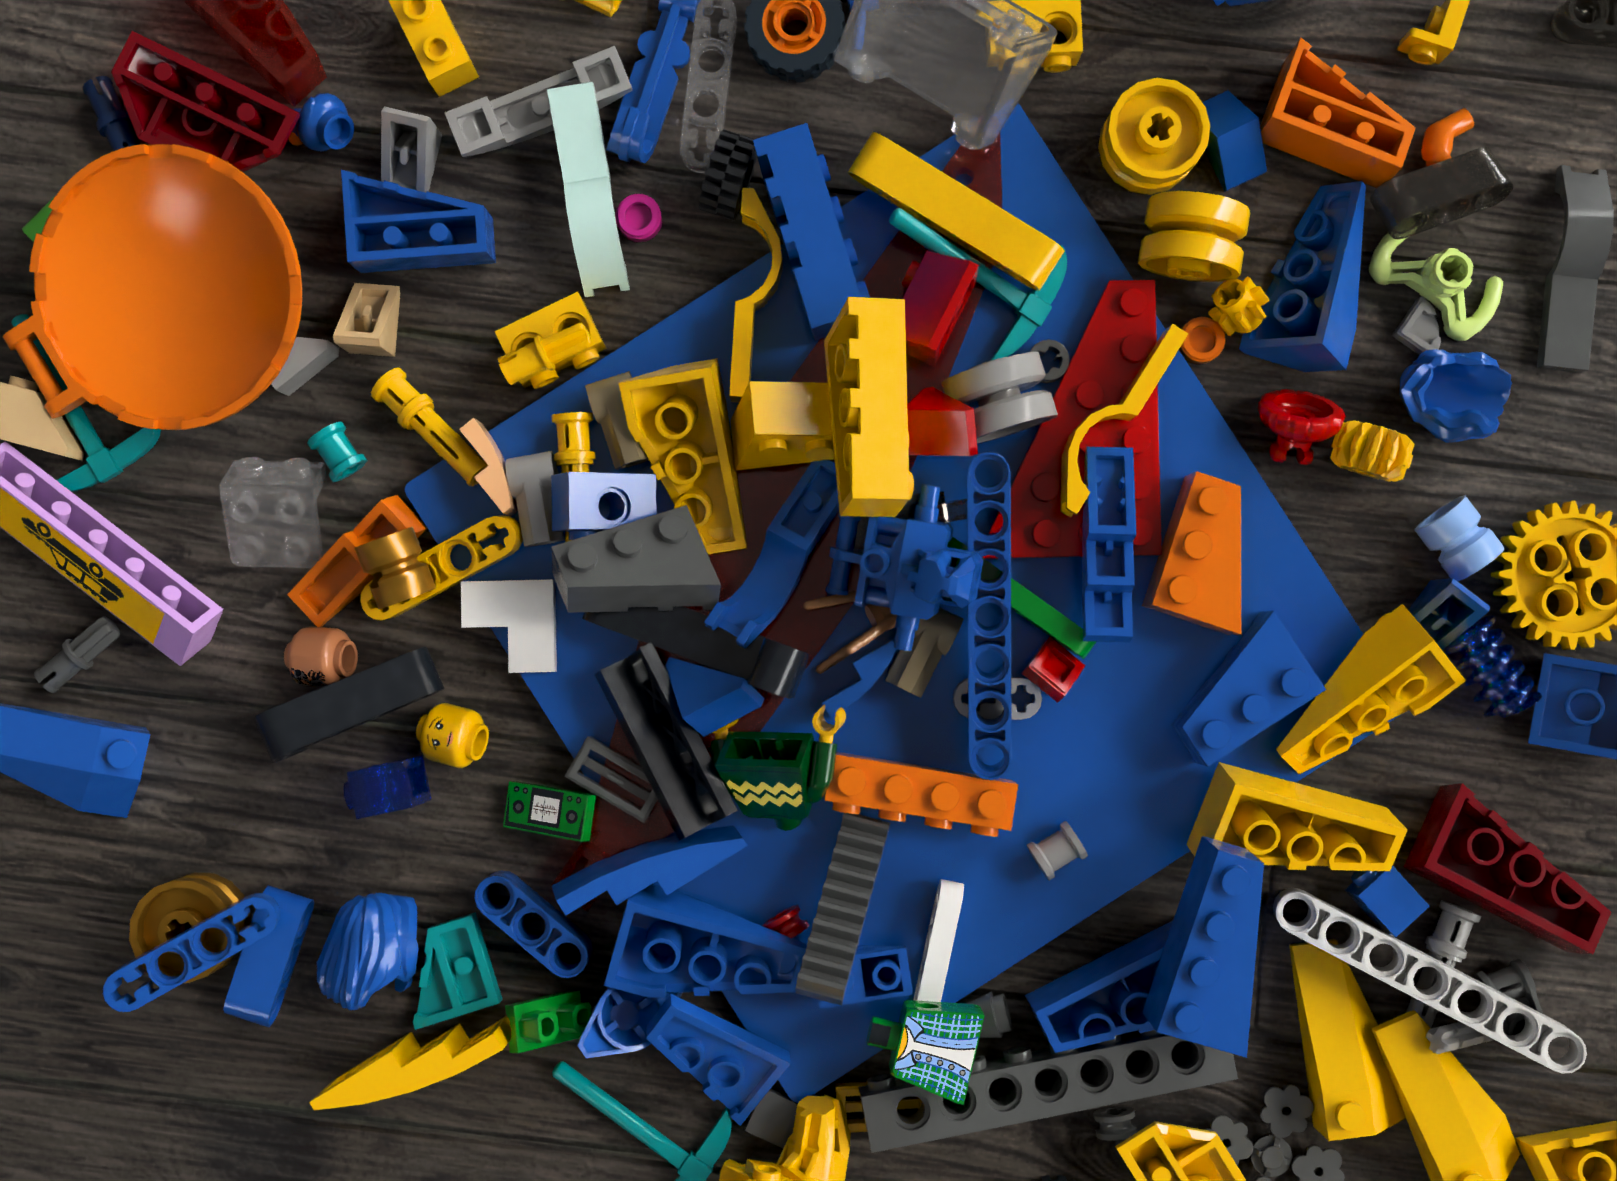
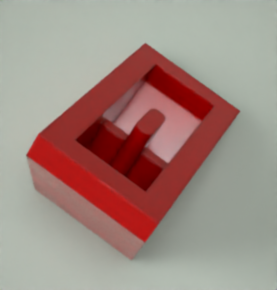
M933 386L921 390L907 404L908 455L973 456L978 454L974 408L952 398Z

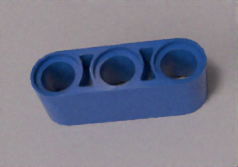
M501 870L492 873L479 883L475 890V902L481 913L553 974L562 978H571L584 970L593 952V946L589 937L517 875L510 871ZM491 883H501L508 888L510 893L508 904L498 905L491 900L489 896ZM532 912L541 915L546 925L544 933L532 934L528 932L523 922L525 914ZM566 942L576 945L581 953V961L575 964L564 962L559 956V945Z
M268 885L263 893L273 897L278 903L280 919L269 935L241 951L223 1009L226 1014L265 1027H270L280 1011L314 908V900ZM265 908L261 910L255 909L251 923L257 922L261 927H264L263 920L268 915V911Z

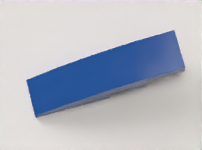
M1086 447L1084 484L1090 491V494L1083 504V641L1130 642L1133 638L1131 592L1135 586L1133 541L1136 537L1133 448Z
M735 826L699 830L680 841L674 835L635 846L595 862L551 887L555 899L565 916L605 891H608L616 906L656 881L659 882L665 894L669 895L742 850L747 844Z

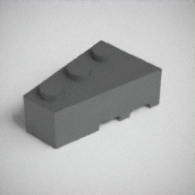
M687 505L551 546L552 573L568 613L628 612V607H658V611H673L675 606H702L703 610H713L717 602H719L721 583Z

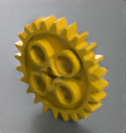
M1576 501L1563 502L1561 509L1557 503L1544 505V514L1539 509L1528 511L1527 518L1529 523L1523 520L1513 522V529L1518 536L1508 535L1501 537L1500 540L1509 550L1495 558L1504 564V569L1492 572L1491 577L1503 580L1504 586L1496 589L1493 594L1494 596H1507L1509 601L1503 605L1500 612H1516L1517 616L1511 624L1513 628H1523L1529 625L1526 639L1538 640L1543 636L1544 647H1556L1560 642L1562 650H1575L1577 642L1581 648H1592L1595 644V638L1598 641L1612 640L1609 628L1617 630V524L1609 525L1613 512L1604 511L1595 516V504L1592 503L1582 505L1579 510ZM1558 536L1562 537L1561 545L1557 542ZM1583 537L1591 545V553L1587 559L1582 556L1579 550V544ZM1538 548L1544 550L1547 555L1548 562L1543 570L1537 567L1535 563V553ZM1572 570L1573 578L1566 582L1564 573ZM1595 581L1601 585L1603 590L1602 599L1598 604L1591 596V588ZM1551 592L1559 600V607L1554 615L1549 612L1546 606L1547 597ZM1578 607L1581 608L1580 615L1576 614Z

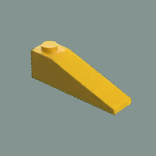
M718 358L674 365L620 381L619 388L628 429L636 443L639 442L652 465L651 469L656 474L657 480H661L675 505L674 509L687 505L708 554L745 549L747 541L737 473L734 468L733 445Z

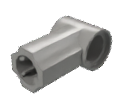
M553 451L505 460L508 486L512 498L516 499L525 547L551 544L565 540L564 532H552L551 475L558 474Z

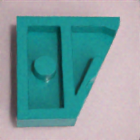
M476 912L428 928L424 950L426 959L425 965L421 969L419 981L421 991L418 1010L413 1020L414 1029L417 1030L499 1004L503 998Z

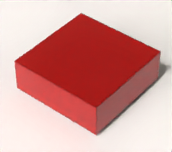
M1049 637L1040 646L1022 674L1058 703L1065 697L1086 665L1053 638Z

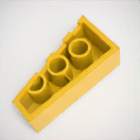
M1218 762L1186 845L1195 857L1201 837L1205 836L1246 848L1261 860L1264 865L1286 866L1288 870H1306V866H1328L1331 870L1390 871L1408 829L1387 807Z

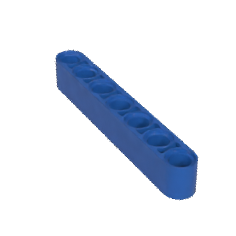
M987 451L973 458L967 472L968 551L978 552L981 558L987 555L996 556L1003 563V572L994 580H986L980 577L977 599L968 604V720L970 767L980 778L994 780L1007 773L1012 760L1011 472L1005 457L997 452ZM983 460H995L1003 469L1002 479L994 486H984L976 478V467ZM983 508H995L1002 514L1003 525L998 531L984 533L977 527L975 518ZM985 603L998 605L1004 614L1001 622L992 627L982 625L976 617V611L981 605ZM987 650L996 651L1003 658L1002 667L994 673L982 671L976 662L979 654ZM984 698H996L1002 703L1004 709L1000 716L995 719H986L978 713L977 705ZM991 744L999 747L1004 754L1002 760L995 765L982 763L977 757V752L984 745Z

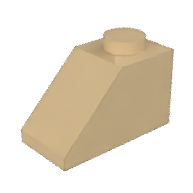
M11 375L8 384L0 382L1 440L83 461L85 451L65 416L54 419L50 417L44 407L47 401L42 393L37 392L38 386L35 382Z

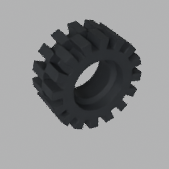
M725 129L720 132L719 139L715 143L714 152L712 151L710 156V163L705 172V180L702 183V192L699 197L700 210L732 221L737 219L741 211L742 188H749L755 169L754 165L757 161L753 138Z

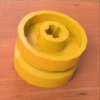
M1153 78L1137 82L1121 94L1101 128L1098 149L1104 169L1115 183L1130 192L1151 195L1170 190L1188 175L1208 146L1211 126L1205 105L1193 90L1176 80Z
M1169 191L1152 195L1148 199L1144 223L1154 233L1142 239L1138 264L1143 269L1152 273L1187 281L1225 282L1230 279H1237L1241 274L1244 252L1234 242L1243 239L1247 235L1250 218L1248 206L1231 198L1203 192Z

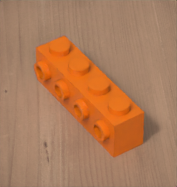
M837 752L833 779L824 794V801L833 802L832 810L838 812L860 814L861 807L879 809L878 817L882 819L906 822V816L910 814L925 817L924 825L952 829L953 822L971 824V833L998 837L999 829L1008 831L1012 829L1018 784L1008 779L987 780L971 773Z

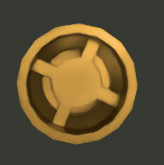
M413 527L354 548L363 572L373 574L374 579L369 587L378 610L436 588L428 565L418 562L417 557L422 552Z

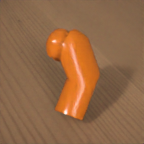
M1462 108L1433 123L1424 132L1421 155L1422 159L1426 161V167L1430 171L1441 172L1446 170L1452 162L1450 154L1452 152L1453 139L1474 127L1473 117L1466 108Z

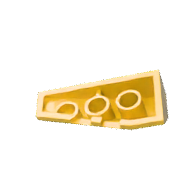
M1401 604L1392 612L1379 618L1376 624L1362 635L1324 685L1326 690L1315 697L1276 750L1298 774H1301L1347 751L1352 745L1353 738L1369 731H1373L1375 735H1378L1390 729L1389 720L1407 711L1416 716L1428 710L1466 680L1435 640L1408 609Z
M1335 939L1327 940L1332 944L1338 945ZM1308 942L1290 944L1309 1098L1314 1105L1312 1113L1313 1127L1328 1141L1377 1135L1406 1118L1371 1029L1378 1024L1348 963Z
M1412 1010L1371 1028L1430 1181H1506L1520 1156L1506 1115L1451 1051L1436 1054L1429 1049L1431 1042L1426 1038V1034L1431 1028L1419 1014Z

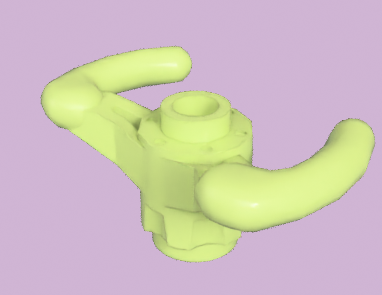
M1413 216L1397 224L1383 236L1373 252L1369 264V273L1374 281L1381 285L1405 284L1429 300L1441 311L1444 331L1451 339L1466 341L1480 332L1492 319L1500 303L1503 280L1493 276L1486 281L1483 299L1478 309L1471 317L1466 318L1464 289L1472 282L1471 276L1474 266L1471 259L1458 249L1448 248L1426 260L1392 262L1391 254L1396 247L1406 238L1421 231L1424 225L1423 220L1418 216Z

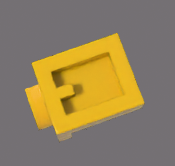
M1446 0L1440 7L1435 5L1429 14L1424 30L1411 28L1400 40L1397 50L1408 54L1410 60L1419 64H1440L1454 50L1470 0Z

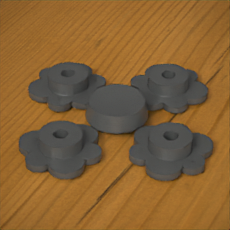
M1286 1085L1283 1090L1279 1087H1270L1263 1094V1101L1266 1106L1260 1110V1117L1265 1123H1270V1130L1274 1135L1261 1136L1252 1144L1250 1139L1246 1137L1248 1134L1247 1126L1239 1121L1233 1123L1226 1115L1214 1117L1211 1121V1129H1204L1215 1131L1222 1141L1228 1139V1142L1224 1145L1237 1166L1239 1159L1243 1160L1251 1156L1254 1168L1263 1175L1256 1177L1253 1181H1272L1268 1177L1282 1175L1288 1170L1290 1165L1293 1173L1298 1177L1297 1181H1344V1173L1339 1169L1342 1165V1157L1333 1148L1322 1150L1317 1145H1310L1307 1147L1305 1155H1297L1292 1160L1291 1148L1282 1138L1288 1137L1292 1131L1297 1133L1303 1132L1307 1128L1305 1118H1308L1314 1110L1311 1099L1305 1095H1300V1091L1295 1085ZM1284 1107H1288L1286 1112H1282ZM1320 1167L1319 1171L1314 1173V1170Z

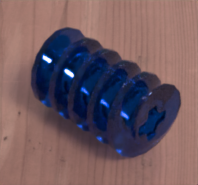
M1494 615L1479 619L1445 649L1447 655L1462 653L1463 657L1454 665L1457 670L1472 669L1473 672L1465 679V686L1481 684L1483 687L1473 697L1475 702L1489 699L1492 702L1483 712L1485 718L1498 715L1500 717H1507L1517 714L1539 702L1542 698L1540 692H1529L1534 686L1533 679L1530 676H1520L1525 669L1522 661H1509L1515 653L1513 646L1509 644L1499 645L1505 638L1503 630L1498 628L1488 630L1496 621Z

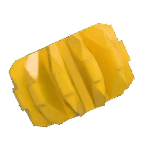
M1347 421L1342 424V428L1334 436L1330 459L1338 467L1347 469L1350 472L1388 482L1403 480L1406 470L1410 468L1414 456L1411 454L1415 444L1407 435L1398 433L1396 430L1367 422Z

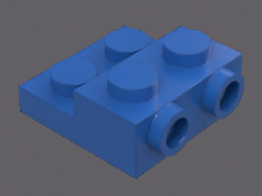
M1544 653L1528 744L1617 760V665Z

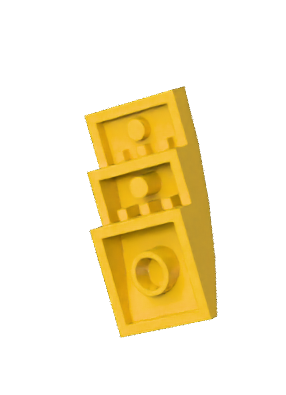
M505 1016L470 1039L459 1023L420 1047L416 1038L410 1032L334 1079L309 1103L314 1111L363 1105L410 1093L457 1075L506 1047L511 1039L510 1021Z

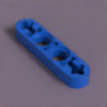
M265 893L248 895L122 965L107 978L103 986L105 1002L112 1009L119 1012L136 1010L265 938L274 930L280 919L278 903L273 897ZM250 905H253L256 910L265 908L268 911V915L263 920L265 926L261 927L257 922L245 926L239 932L245 939L240 941L233 923L236 924L245 919L250 913ZM231 915L233 918V923L226 917ZM211 927L218 928L226 934L227 946L223 951L210 952L203 947L201 934L205 929ZM168 951L175 952L183 958L184 970L180 975L168 976L163 974L158 966V959L162 953ZM141 964H146V969ZM147 971L151 980L143 983L134 992L135 999L129 993L122 996L118 993L117 988L122 984L121 977L129 983L138 979ZM153 982L158 986L157 988L153 987Z

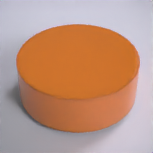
M1197 317L1188 321L1181 328L1189 333L1179 348V351L1188 362L1206 364L1222 352L1225 345V334L1219 323L1213 319Z

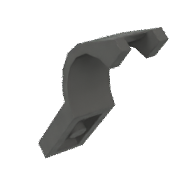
M1561 165L1557 168L1554 192L1560 194L1564 206L1563 236L1557 258L1545 280L1537 368L1582 373L1588 371L1590 365L1598 279L1603 272L1610 252L1614 209L1606 170L1597 169L1592 174L1571 172V166Z

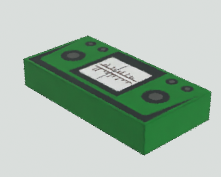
M509 781L503 827L579 842L590 841L596 795L520 781Z

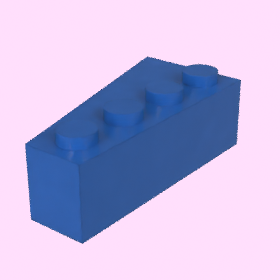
M804 123L754 139L753 143L761 175L814 341L827 336L848 297L870 298L864 280L856 283L852 266L858 265L856 252L851 238L843 240L839 224L845 222L837 195L830 197L826 182L831 181L829 169L824 154L817 155L808 124Z
M1205 836L1201 837L1142 1013L1158 1033L1247 1058L1264 863L1246 848Z
M1173 921L1025 995L1044 1036L1055 1053L1113 1040L1116 1035L1133 1031L1144 1033L1155 1030L1142 1012Z

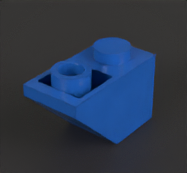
M858 945L842 1005L913 995L906 946ZM818 1000L819 1009L840 1006L837 1004Z

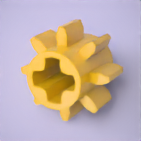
M1246 277L1243 281L1239 279L1227 280L1218 286L1211 296L1216 307L1208 311V314L1214 321L1219 323L1228 336H1231L1235 331L1238 333H1249L1255 330L1262 323L1263 319L1267 317L1261 306L1270 300L1260 286H1256L1250 277Z

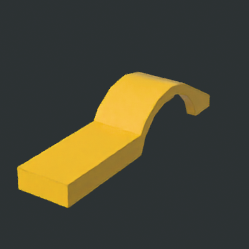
M742 188V223L755 229L768 243L772 254V267L764 284L751 296L735 301L729 396L731 402L738 403L751 381L755 312L763 308L777 291L783 270L779 237L754 188Z
M1174 324L1170 325L1160 336L1120 403L1107 406L1090 414L1069 435L1061 460L1060 511L1069 517H1072L1073 514L1076 515L1090 494V491L1081 480L1077 463L1080 443L1089 428L1102 421L1111 419L1131 421L1138 416L1189 333Z

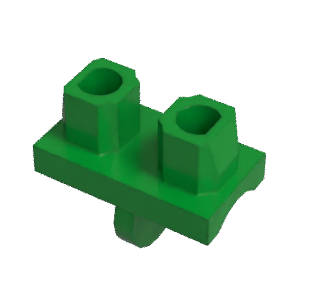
M570 990L505 1005L506 1015L510 1021L511 1028L509 1052L522 1053L580 1038L592 1014L590 1003L581 1002L580 990Z

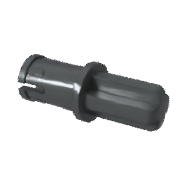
M102 616L73 640L66 639L62 643L63 649L42 667L34 671V676L38 683L56 672V675L42 686L47 691L56 693L60 690V687L81 669H90L94 664L93 659L120 637L121 632L118 625L106 616Z

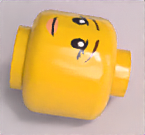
M441 703L434 706L428 715L425 714L420 718L416 728V738L420 741V749L425 758L456 768H464L483 756L488 744L489 730L484 725V721L478 712L449 703Z

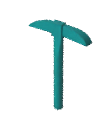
M897 208L891 213L889 223L929 251L970 260L978 264L979 269L976 282L1016 309L1014 313L1018 317L991 360L1010 356L1032 336L1037 327L1042 326L1052 309L1050 305L1056 297L1065 277L1067 269L1066 252L1063 253L1040 291L1033 289L1032 293H1024L901 208Z
M20 314L14 317L11 321L13 327L28 319L29 316L27 314ZM39 339L33 341L63 391L68 389ZM80 405L65 414L89 456L86 458L88 463L59 478L57 481L71 492L86 489L99 482L105 483L124 472V468L148 453L158 441L161 429L142 428L110 449L104 446Z
M564 1061L559 1062L552 1071V1076L678 1168L677 1173L679 1175L674 1181H706L713 1171V1165L719 1159L728 1143L731 1134L732 1118L727 1107H725L696 1153L692 1150L688 1153Z

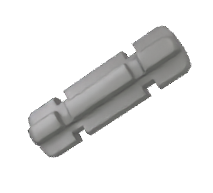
M1461 1022L1429 1029L1426 1034V1038L1431 1042L1429 1049L1436 1054L1494 1040Z

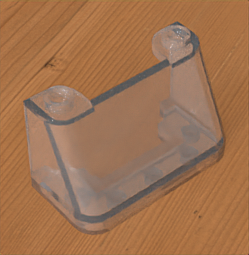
M854 0L834 61L848 69V74L860 82L872 83L874 79L892 78L954 116L950 129L956 135L957 142L967 148L981 149L995 141L1049 54L1057 36V30L1045 20L1010 0Z

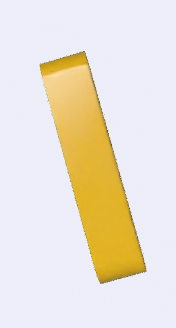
M872 132L847 172L866 188L1036 291L1041 290L1065 252L1058 243L876 132Z

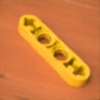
M504 515L492 516L480 521L417 557L418 562L428 565L436 585L435 589L410 598L409 601L407 599L378 610L369 587L372 582L370 581L361 592L360 602L362 609L369 617L375 620L390 619L459 584L461 581L472 577L519 550L523 542L520 524L512 517ZM494 526L498 529L506 528L509 535L504 538L506 547L502 544H495L483 549L478 543L496 534ZM458 544L466 546L472 556L471 563L466 570L455 568L450 559L452 549Z

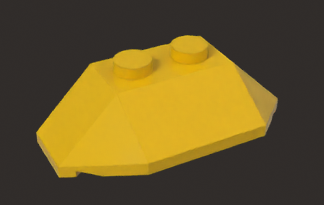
M1154 1121L1115 1146L1136 1181H1246L1215 1131Z

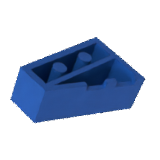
M341 170L347 262L360 273L496 263L493 218L484 205L428 191L425 193L401 187L393 182L385 180L381 182L358 176L353 172Z
M1262 611L1252 622L1253 625L1237 645L1231 648L1225 656L1226 659L1209 680L1207 679L1171 724L1197 764L1207 767L1326 690L1275 611Z

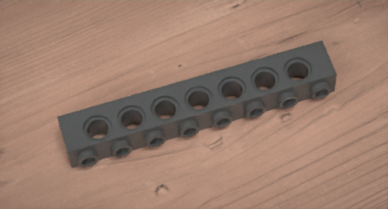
M1156 1030L1144 1033L1133 1031L1116 1035L1113 1040L1055 1053L1048 1043L1049 1048L1032 1052L1030 1047L1011 1048L1003 1052L1004 1057L987 1061L985 1056H975L964 1105L949 1106L943 1102V1097L901 1079H895L891 1074L870 1077L867 1079V1085L858 1088L871 1153L1236 1080L1238 1076L1234 1055L1189 1041L1190 1051L1187 1057L1180 1061H1173L1171 1057L1173 1047L1177 1043L1186 1040L1156 1032ZM1136 1050H1144L1146 1058L1143 1065L1135 1070L1127 1069L1126 1060L1129 1054ZM1091 1059L1101 1061V1069L1095 1077L1090 1079L1081 1078V1067L1086 1061ZM1046 1068L1056 1070V1079L1050 1086L1046 1088L1035 1086V1077L1041 1070ZM1005 1077L1011 1080V1088L1004 1096L995 1097L989 1094V1087L997 1078ZM916 1096L922 1100L921 1107L916 1113L904 1115L897 1110L899 1102L904 1097Z

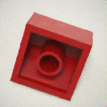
M926 251L921 263L915 260L912 261L902 281V286L908 288L903 297L905 299L907 354L935 367L976 285L978 264L970 260Z

